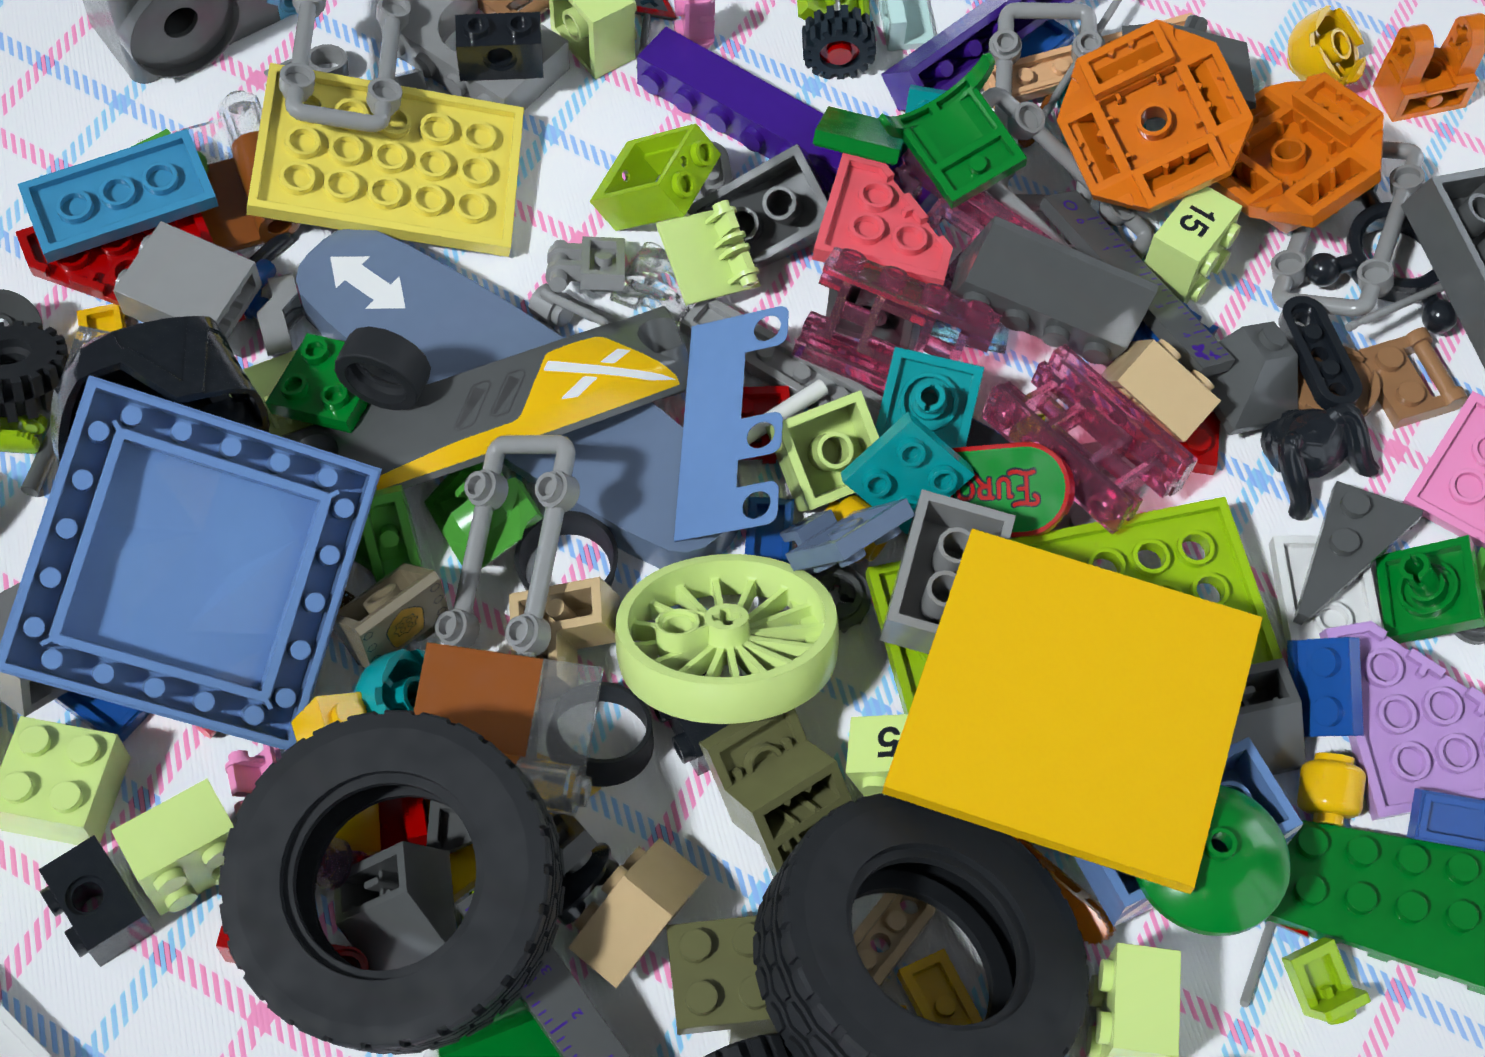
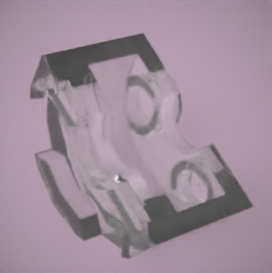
M645 242L641 249L634 253L625 268L624 291H614L609 299L636 311L638 307L642 306L650 309L666 306L677 327H680V321L695 305H685L666 251L655 242Z

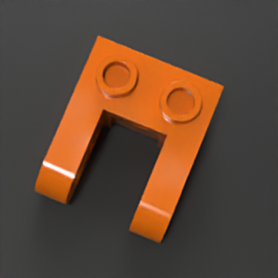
M1478 12L1457 17L1440 48L1434 47L1432 31L1424 23L1399 29L1373 84V88L1391 122L1466 107L1479 82L1475 72L1485 54V15Z

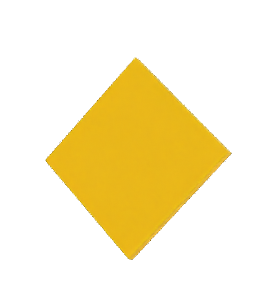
M972 528L890 765L882 794L1191 895L1195 888L1263 617Z

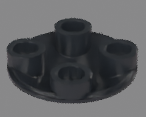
M598 842V845L591 850L592 855L581 869L571 874L568 872L565 874L562 881V886L565 887L562 915H558V920L562 925L571 924L583 913L586 907V903L583 900L596 886L604 885L612 873L619 867V863L611 856V848L608 844Z

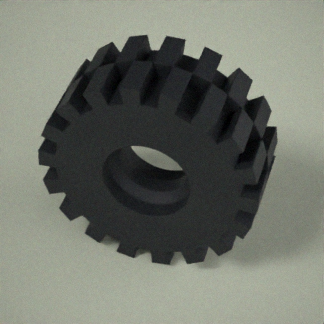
M14 321L13 326H4V322H0V417H7L8 423L19 422L18 416L27 415L29 420L39 417L38 411L42 409L47 413L51 412L54 388L57 387L63 372L70 363L65 338L62 334L57 335L56 329L48 327L43 330L42 323L33 322L30 326H25L24 321Z

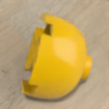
M1326 5L1305 16L1291 31L1287 46L1288 67L1300 81H1306L1308 76L1325 72L1344 86H1347L1363 76L1366 56L1359 59L1357 46L1364 44L1363 38L1355 21L1342 8L1331 10L1330 7L1332 5Z

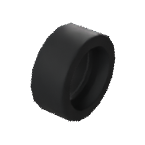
M368 326L356 328L349 334L335 360L334 371L339 381L355 396L377 407L397 411L410 409L418 402L430 377L431 366L426 355L403 336L386 329Z

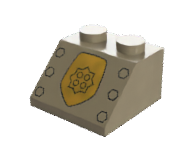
M403 563L339 609L333 629L357 665L366 668L378 657L401 650L414 639L422 641L435 633L437 618L441 613L449 611L441 580L435 570Z

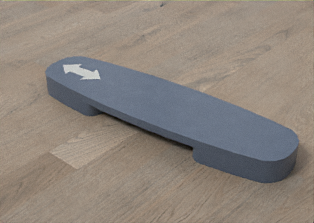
M338 230L314 247L298 266L296 283L306 319L323 337L345 342L349 334L356 328L368 326L386 329L399 334L415 344L426 355L431 366L430 377L426 385L563 339L562 336L521 309L463 274L410 245L377 230ZM654 403L642 405L561 435L569 438L574 444L576 453L572 476L577 479L580 486L578 501L569 511L585 513L601 521L613 534L617 547L620 550L661 569L686 559L722 554L733 542L739 530L674 542L683 427ZM506 454L503 465L535 485L537 479L543 473L553 471L556 454ZM737 478V487H741Z

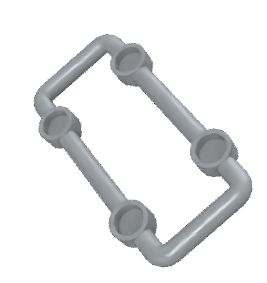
M292 0V4L298 13L292 59L290 64L282 67L279 78V89L285 98L287 112L296 120L364 132H379L385 129L390 122L391 116L399 110L401 105L402 88L395 81L399 35L404 27L408 25L410 19L411 5L409 1L378 0L376 19L383 29L378 77L370 81L367 89L366 102L373 115L303 103L314 92L315 73L308 65L315 18L324 11L326 0Z
M1015 2L1006 5L999 13L998 29L990 38L988 53L992 54L996 64L995 87L1005 89L1012 95L1013 64L1019 60L1022 50L1021 38L1014 32L1015 19L1080 20V33L1073 39L1071 57L1076 62L1077 58L1105 45V40L1097 33V17L1094 10L1082 3ZM995 105V114L1008 130V115L998 105ZM1015 173L1004 178L1003 180H1001V182L1008 187L1009 179H1011L1015 175ZM1069 173L1070 177L1076 181V191L1090 203L1092 200L1090 192ZM1015 194L1032 211H1041L1039 207L1044 196H1049L1046 194ZM993 198V200H994V202L996 203L997 206H999L1000 208L1006 210L1003 206H1001V205Z
M998 87L989 88L982 93V96L991 108L998 105L1008 115L1007 128L1014 138L1019 140L1033 138L1088 190L1069 148L1045 127L1046 119L1044 112L1037 104L1029 101L1020 103L1008 91ZM1001 181L979 193L988 192L1026 229L1077 250L1072 244L1069 245ZM1101 202L1099 215L1108 225H1125L1137 236V239L1130 248L1142 260L1148 252L1154 236L1150 225L1137 213L1138 210Z
M1383 141L1382 158L1406 161L1404 165L1395 168L1390 173V192L1394 197L1372 259L1361 263L1357 269L1358 286L1361 290L1359 299L1290 293L1291 289L1300 286L1306 278L1307 264L1304 251L1313 228L1301 226L1293 231L1287 250L1277 253L1271 260L1272 277L1275 281L1271 297L1278 307L1283 308L1285 302L1292 297L1308 296L1321 303L1327 314L1360 317L1373 310L1378 298L1384 297L1389 293L1394 285V270L1390 261L1406 216L1401 204L1425 183V172L1422 169L1424 154L1421 148L1411 143Z
M561 435L499 436L488 446L483 469L471 473L466 479L464 491L469 501L475 507L454 607L449 611L441 613L435 623V633L444 645L470 648L476 642L479 635V620L472 611L493 511L502 506L508 495V482L501 475L505 455L556 454L553 471L543 473L535 484V495L542 506L545 507L524 614L512 618L505 630L506 640L513 650L516 651V655L536 657L548 647L551 640V627L543 617L565 512L575 506L580 495L579 482L572 476L576 451L573 442L569 438Z

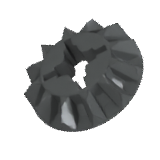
M838 563L821 572L810 574L820 581L829 593L834 591L835 585L839 586L838 593H840L839 598L842 601L836 605L839 630L844 634L850 627L856 624L861 625L871 605V594L866 579L850 566L840 567Z

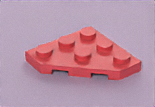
M843 153L816 239L812 260L942 292L953 246L944 235L938 236L927 223L929 216L909 192L904 194L894 181L895 174L886 163Z

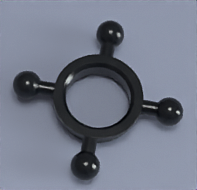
M1378 184L1354 200L1361 202L1365 209L1355 217L1349 228L1346 239V255L1335 257L1330 253H1318L1307 262L1306 276L1312 284L1318 287H1327L1334 284L1340 274L1346 273L1358 285L1357 269L1361 263L1368 260L1363 249L1362 240L1369 233L1382 231L1392 203L1381 202L1376 193ZM1405 216L1400 233L1411 237L1420 244L1410 222ZM1433 267L1428 273L1415 278L1394 276L1392 289L1387 295L1378 299L1397 302L1436 285L1440 281ZM1437 294L1418 301L1424 307L1421 319L1427 330L1432 333L1442 334L1450 331L1455 326L1458 316L1450 301L1439 299Z

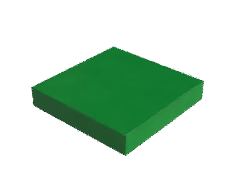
M828 106L815 129L812 144L895 165L899 160L905 142L903 139L890 136L878 118Z

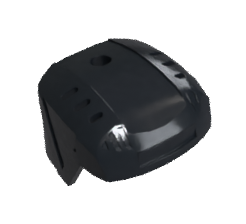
M207 316L159 319L117 329L92 338L79 349L63 372L57 387L54 388L51 403V439L58 467L89 375L268 433L270 427L268 412L264 402L241 368L218 324L211 317Z

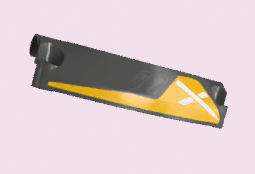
M661 306L427 384L418 402L410 409L396 411L369 404L352 433L313 424L284 434L282 437L382 469L376 490L401 484L403 489L484 462L488 446L499 436L562 435L661 398L665 399L684 393L687 388L689 354L686 345L681 341L675 320L666 306Z

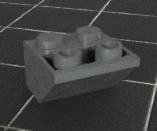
M1284 658L1250 666L1231 741L1232 745L1249 737L1273 775L1299 770L1302 764L1306 762L1302 702Z
M402 841L333 874L336 925L349 943L366 956L369 966L373 971L398 969L414 964L434 953L456 931L450 851Z

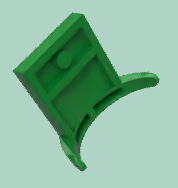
M991 53L983 54L976 65L959 82L924 106L898 116H887L882 113L878 117L881 125L890 136L903 139L951 209L1025 167L1027 163V157L979 92L994 69L995 60Z

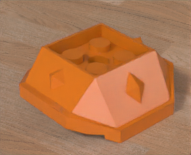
M1156 19L1076 59L1071 81L1056 121L1093 200L1152 213L1232 175L1253 126L1254 117L1217 43L1199 35L1176 29L1173 25ZM1152 117H1160L1166 121L1165 126L1158 131H1148L1143 127L1144 123Z
M1325 72L1308 76L1306 81H1290L1264 87L1255 94L1256 109H1250L1254 117V123L1232 175L1209 185V187L1242 205L1241 211L1248 217L1265 220L1285 234L1301 226L1314 228L1381 182L1384 112Z

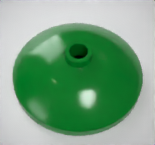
M1220 785L1195 888L1191 895L1138 877L1136 879L1151 905L1172 923L1197 934L1230 936L1246 932L1258 926L1278 907L1289 884L1291 870L1290 854L1280 827L1266 809L1246 794ZM1211 840H1220L1225 843L1227 852L1222 853L1215 850Z

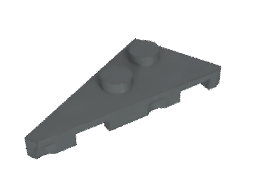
M1336 481L1331 490L1293 622L1302 625L1305 620L1308 621L1310 618L1315 617L1343 588L1346 589L1365 572L1377 557H1381L1386 553L1393 543L1408 529L1411 530L1422 517L1423 510Z

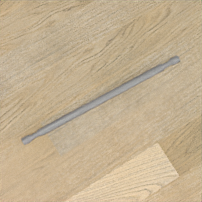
M1122 0L1112 1L1097 24V33H1102ZM1074 61L1051 95L1050 101L1042 109L1045 117H1048L1052 106L1059 100L1070 83L1075 66Z
M1441 283L1433 285L1364 315L1357 321L1348 322L1345 324V329L1349 332L1355 330L1362 324L1371 323L1437 294L1444 289Z

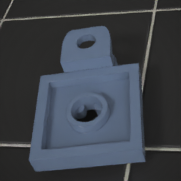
M907 498L854 511L838 522L830 509L803 518L782 531L780 535L784 542L795 541L797 544L796 548L785 554L793 571L802 569L809 574H814L826 570L837 563L840 567H845L857 562L866 556L864 547L872 542L875 545H879L895 538L902 532L899 525L915 516Z

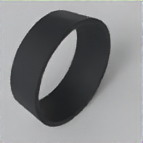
M576 511L565 512L560 536L578 535L598 544L609 560L610 572L604 581L611 587L618 563V547L613 534L601 521L588 514ZM543 519L525 529L523 538L517 542L515 548L514 564L516 572L526 591L529 590L530 586L526 578L527 564L532 553L537 549Z
M590 682L573 688L558 702L548 728L546 743L550 758L564 775L576 782L589 786H615L635 778L648 765L654 749L652 719L647 705L630 689L616 683ZM594 701L611 702L633 712L644 724L646 733L641 743L628 754L613 759H596L576 752L565 742L559 731L558 720L565 712L577 705Z

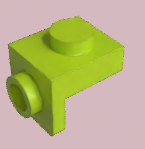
M1323 937L1281 958L1305 1016L1327 1022L1330 1025L1341 1024L1353 1019L1357 1015L1356 1009L1371 1002L1366 990L1353 987L1334 939Z

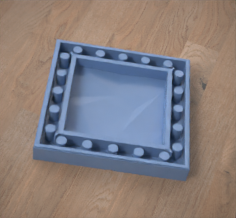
M89 375L0 643V672L275 748L289 749L297 743L291 721L311 702L382 469Z

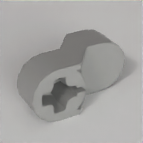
M293 273L268 278L272 297L256 313L268 356L293 351L289 331L304 316Z

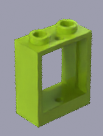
M696 123L627 141L589 202L615 231L683 217L720 158L721 153ZM622 173L626 176L625 180L622 178Z

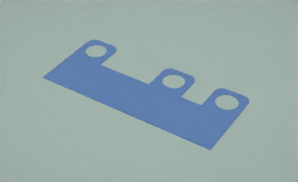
M784 306L692 326L674 542L772 523L777 517L779 486L777 483L767 481L737 487L738 460L772 454L780 448L782 443L783 417L780 413L771 412L742 419L741 414L745 354L751 351L778 346L786 340L789 311ZM768 316L777 317L781 322L779 332L769 340H758L754 335L757 323ZM761 422L772 424L775 432L769 444L762 448H753L748 444L747 436L753 426ZM759 491L767 493L770 497V506L767 512L755 519L746 517L743 513V504L746 498L752 493Z

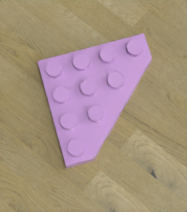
M1372 621L1327 628L1319 633L1320 639L1338 637L1360 638L1364 736H1348L1356 766L1363 769L1366 775L1364 795L1371 820L1375 821L1411 814L1415 788L1485 800V694L1473 686L1467 688L1445 674V668L1414 648L1408 650L1386 636L1388 631Z

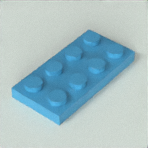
M188 128L17 184L47 263L155 228L160 221L167 224L219 206Z

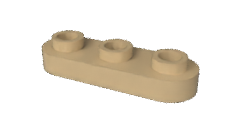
M884 893L855 930L853 936L859 956L870 976L879 987L882 986L930 923L936 910L935 907L906 895ZM905 900L913 901L917 905L918 911L913 914L906 913L902 910L900 903ZM877 938L883 939L887 942L889 949L885 952H877L871 947L870 942Z

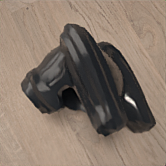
M1351 402L1339 403L1327 410H1287L1282 413L1280 419L1272 421L1261 433L1260 443L1264 455L1274 469L1279 473L1281 472L1290 499L1288 513L1292 519L1303 520L1310 511L1312 496L1309 479L1320 478L1340 466L1344 460L1351 465L1356 473L1364 477L1375 476L1380 469L1372 454L1365 418L1359 407Z

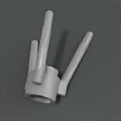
M547 283L535 290L528 305L529 312L538 318L537 321L556 332L554 326L563 327L567 325L574 314L601 326L623 320L581 302L567 293L554 292Z

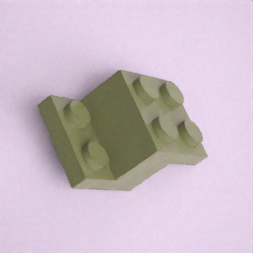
M795 708L786 713L759 721L729 724L699 743L732 822L760 845L773 877L796 845L823 816L828 815L831 810L852 801L837 761L807 740Z
M757 915L666 925L677 1035L727 1030L728 1042L732 1044L754 1036L777 1033L765 1009L767 1006L765 1000L761 998L755 975L757 965L753 963V937L757 933L754 931Z

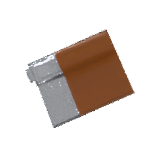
M243 90L232 91L218 105L219 119L170 131L172 134L188 128L196 150L201 152L207 159L209 165L207 176L219 206L202 211L201 214L215 245L235 252L267 243L277 235L287 232L293 234L298 230L301 223L246 215L262 115V106L257 95ZM147 138L140 139V140H137V141H138V143H139V142H141V141H143V140H145V139H147Z
M427 642L414 707L415 715L425 712L448 718L451 723H460L482 735L484 739L494 744L527 776L546 803L549 813L575 816L579 807H587L592 780L591 777L585 775L604 668Z

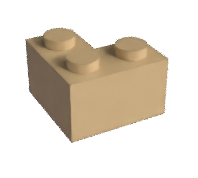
M1154 339L1131 341L1127 350L1112 361L1095 380L1099 386L1127 411H1139L1166 437L1175 442H1185L1221 402L1211 392L1214 388L1213 383L1197 370H1193L1190 373L1178 362L1181 358L1180 353L1163 339H1160L1158 342Z
M600 576L549 587L543 619L551 627V640L546 650L535 657L545 660L541 702L562 698L570 690L579 686L578 649L616 642V616L621 604L620 596ZM529 590L509 594L510 620L524 614ZM511 647V654L516 655V651Z
M660 837L647 851L638 846L625 863L620 865L602 886L601 890L608 895L599 906L592 901L575 921L573 926L580 932L568 949L617 988L707 876Z

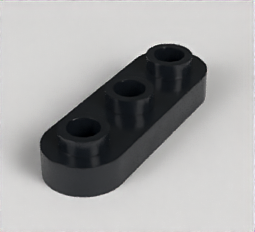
M1308 296L1290 298L1282 308L1278 318V325L1298 354V367L1314 400L1324 410L1343 402H1351L1356 405L1362 394V382L1324 307L1317 300ZM1295 322H1300V323L1304 324L1305 326H1300V325H1298V324L1295 323ZM1313 357H1318L1322 361H1317Z

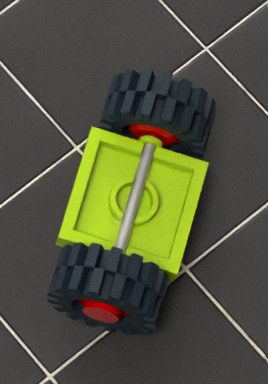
M797 0L798 17L805 20V26H802L803 60H805V66L808 69L812 67L813 74L818 76L823 71V78L830 79L832 74H837V80H843L846 73H849L850 77L853 78L858 76L857 69L863 73L868 70V64L874 63L876 55L875 27L873 21H870L869 0Z

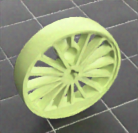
M717 554L686 559L663 567L646 576L623 598L616 616L615 640L617 660L621 675L629 689L644 703L660 712L684 720L710 724H737L759 721L797 708L814 697L827 684L835 670L839 650L837 610L831 594L820 581L802 569L793 571L789 563L747 554ZM722 595H741L736 605L724 603ZM712 596L715 606L708 610L697 600V598ZM755 597L768 598L748 614ZM674 605H680L682 608L673 609L671 607ZM786 606H788V607L790 608V609H788V610H785V611H783V612H780V611L783 610ZM725 665H728L730 677H720ZM738 666H739L747 675L740 676V675H739Z

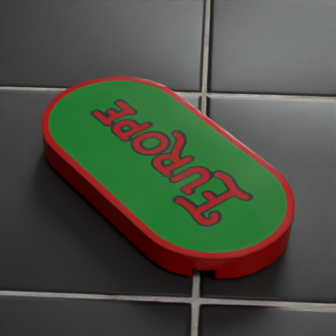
M1016 442L952 448L972 466L975 475L950 497L1016 515L1010 538L1040 536L1050 532L1058 526L1056 524L1062 520L1064 515L1068 514L1073 505L1075 481L1071 468L1054 450L1045 445L1033 442Z

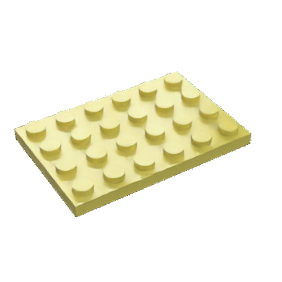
M269 64L246 215L338 230H377L394 239L509 257L512 244L524 107L401 86L402 98L399 110L391 116L388 126L382 131L364 132L296 120L287 112L285 98L279 89L280 70L285 65ZM313 70L315 73L314 92L307 101L303 102L304 104L373 115L366 102L368 84L372 80Z

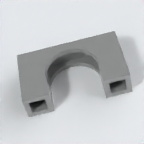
M408 0L411 5L410 19L408 25L400 32L397 58H401L415 69L422 70L425 78H431L438 82L451 95L524 107V110H526L570 69L568 40L541 24L544 78L460 81L457 53L445 44V41L455 32V15L475 14L478 11L477 0Z

